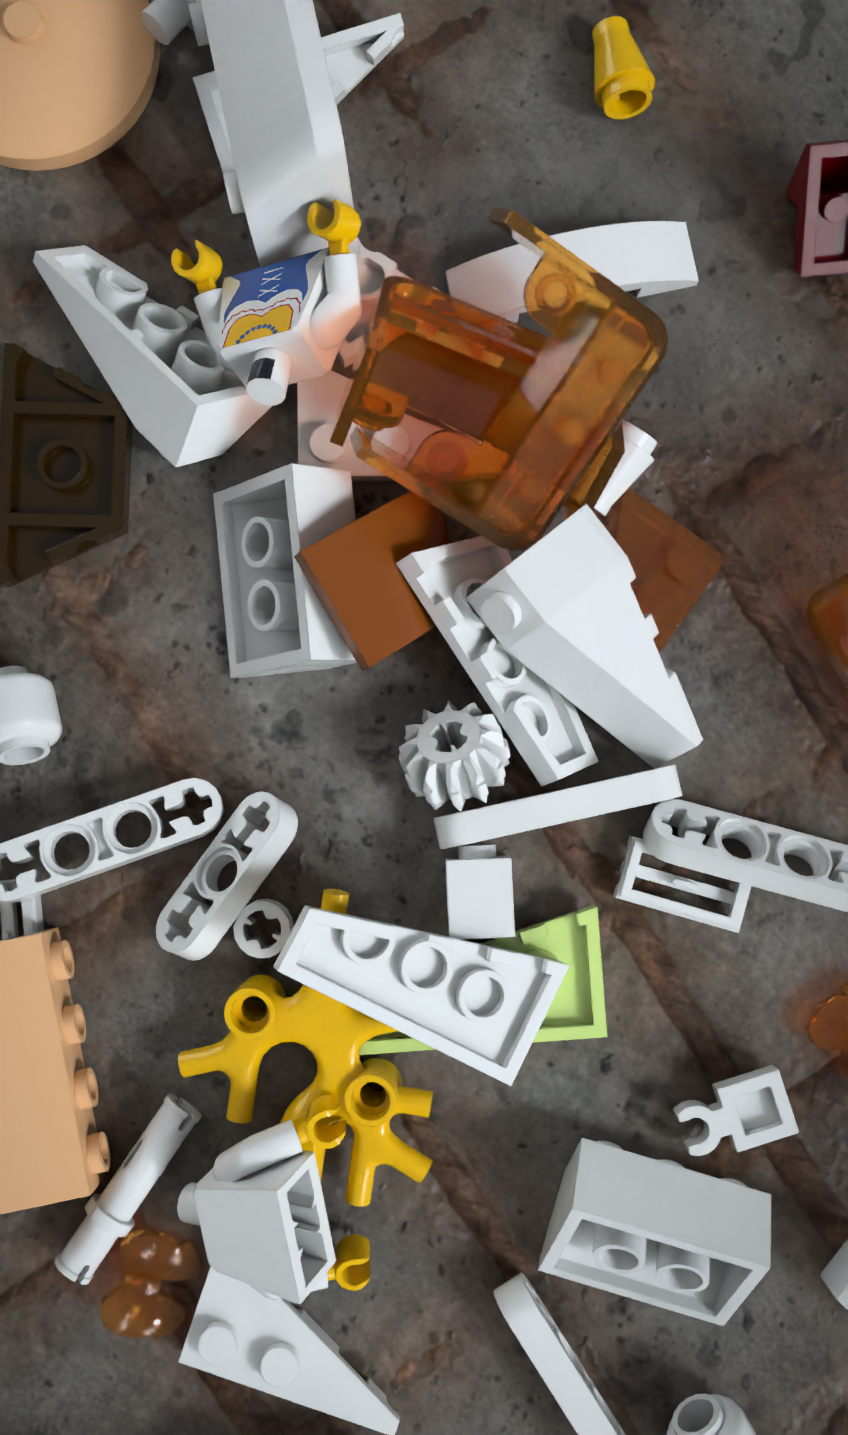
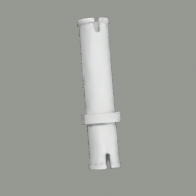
M167 1094L164 1103L139 1140L132 1147L102 1194H94L84 1207L87 1216L63 1251L54 1260L57 1269L70 1280L75 1282L78 1278L80 1284H89L94 1276V1272L117 1238L126 1237L134 1226L135 1221L132 1216L157 1179L162 1175L195 1123H198L202 1117L201 1113L185 1099L180 1097L178 1100L175 1094Z

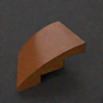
M436 478L392 500L306 547L294 556L362 671L385 659L436 626L396 563L410 553L447 544L443 494L439 479Z

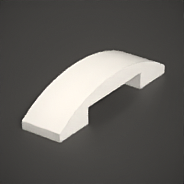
M677 221L628 222L564 232L497 250L462 263L445 272L458 334L518 322L519 313L631 290L636 291L638 298L697 286L699 282L686 222Z

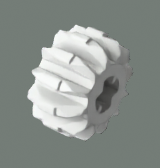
M448 700L444 712L434 714L423 709V724L405 726L406 735L404 738L406 743L399 747V761L403 771L406 772L407 784L416 797L425 796L427 802L435 810L448 800H451L452 805L461 812L466 799L475 797L486 803L489 794L487 787L504 786V777L506 776L504 767L510 764V749L507 739L503 738L501 725L496 720L494 714L483 715L475 702L470 703L461 711H457V708Z

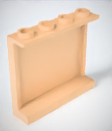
M58 927L34 934L0 940V1215L90 1196L106 1178L105 1172L110 1169L109 1143L103 1131L97 1132L92 1108L98 1104L97 1080L91 1067L85 1068L80 1044L86 1039V1021L81 1006L78 1003L73 1004L68 981V979L74 976L73 953L68 941H61Z

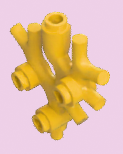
M324 889L321 909L347 914L349 893L338 889ZM268 975L251 976L243 981L226 1002L224 1018L230 1029L228 1035L222 1041L215 1044L179 1052L178 1066L184 1078L213 1071L224 1072L229 1077L231 1086L226 1118L234 1123H249L253 1117L259 1066L264 1054L272 1046L281 1042H295L305 1046L313 1054L317 1062V1074L308 1088L290 1103L280 1123L290 1119L293 1125L308 1120L310 1106L316 1098L322 1095L338 1097L340 1100L339 1110L334 1115L318 1121L324 1125H332L338 1121L346 1120L354 1132L345 1192V1201L350 1205L363 1207L370 1204L375 1170L381 1164L392 1166L419 1184L431 1167L432 1159L403 1142L391 1131L390 1120L394 1115L402 1113L429 1118L433 1091L403 1086L399 1070L394 1064L385 1059L372 1058L362 1063L360 1061L359 1053L362 1045L367 1040L377 1035L398 1030L303 984L296 994L286 997L282 985L276 979ZM252 996L261 998L267 1008L256 1006ZM368 1083H378L384 1088V1091H375L370 1088ZM310 1141L301 1145L302 1150L315 1152L321 1182L326 1149L319 1148Z

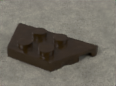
M5 343L0 432L1 587H12L128 533L133 423L117 397L102 389H94L85 384L79 377L60 367L55 368L41 361L15 343Z

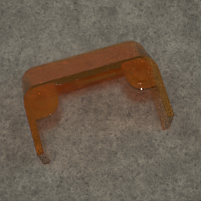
M494 207L486 220L540 257L526 280L523 300L530 317L551 332L552 336L481 444L457 430L443 429L427 436L411 460H409L357 426L350 435V440L356 457L497 546L507 550H521L530 547L542 537L666 354L668 334L663 321L655 312L515 211Z
M389 276L384 279L341 397L330 442L342 447L352 422L370 431H382L384 428L399 426L404 414H407L477 443L482 441L518 459V471L525 480V487L533 495L547 501H555L557 499L564 501V520L586 503L593 510L625 452L618 377L614 370L591 354L412 279L400 276Z

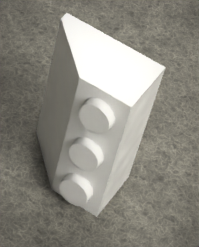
M291 463L214 493L213 499L230 678L322 670L357 663L294 558L301 550L356 520L351 471Z
M582 1138L564 1170L540 1255L538 1271L724 1326L771 1268V1194L749 1188L744 1183L735 1179H719L685 1169L675 1161L655 1160L625 1151L620 1146L611 1142H595Z

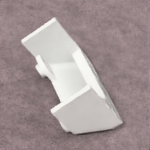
M200 0L199 2L189 3L198 46L210 45L235 170L223 172L232 214L245 212L260 267L329 247L327 240L310 231L307 224L309 207L312 203L318 202L329 208L334 218L333 201L335 198L348 204L353 209L354 205L343 134L313 0ZM358 235L352 243L348 244L349 253L360 254Z

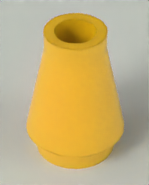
M620 16L605 18L592 31L594 42V99L596 104L604 110L605 115L609 118L617 120L628 119L640 114L650 105L655 78L630 33L627 20Z

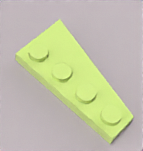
M592 905L516 930L515 937L492 938L480 942V944L553 959L570 965L532 1043L608 1037L597 906ZM400 1031L377 1035L367 1040L362 1045L359 1055L436 1049Z

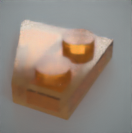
M628 488L619 502L618 512L620 513L615 541L628 556L636 578L630 584L643 615L651 613L659 634L653 640L660 653L727 557Z

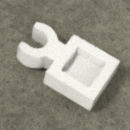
M773 1065L712 1084L717 1099L716 1103L706 1105L697 1100H687L673 1108L675 1117L679 1122L688 1121L692 1118H701L704 1121V1129L699 1136L683 1141L685 1149L693 1156H702L710 1153L717 1147L720 1139L725 1136H729L732 1147L738 1153L799 1133L779 1069Z

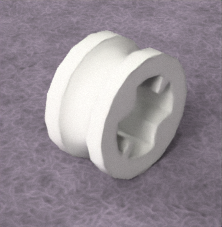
M269 898L258 899L245 906L236 918L233 926L234 939L239 948L249 956L259 959L272 957L281 952L294 927L293 918L288 908L279 901ZM263 910L267 919L278 918L281 924V932L276 931L272 934V937L277 942L272 945H265L261 937L251 938L249 936L247 924L252 925L256 922V919L251 916L254 912Z

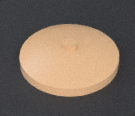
M0 0V165L32 171L69 167L99 155L114 145L132 128L150 100L159 70V41L149 33L140 17L141 12L150 4L149 0Z

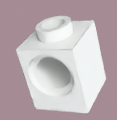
M496 844L458 846V858H445L449 937L457 939L515 937L511 857L508 855L497 856Z

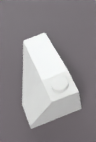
M86 245L35 251L34 265L131 422L160 454L176 468L222 455L272 407L252 400L246 392V386L236 373L227 371L221 366L205 332L196 327L199 315L184 306H180L175 310L146 296L148 291L146 282Z
M586 503L466 597V600L506 651L655 769L697 747L703 741V738L676 673L664 666L653 639L659 634L652 614L643 615L630 583L636 576L628 556Z

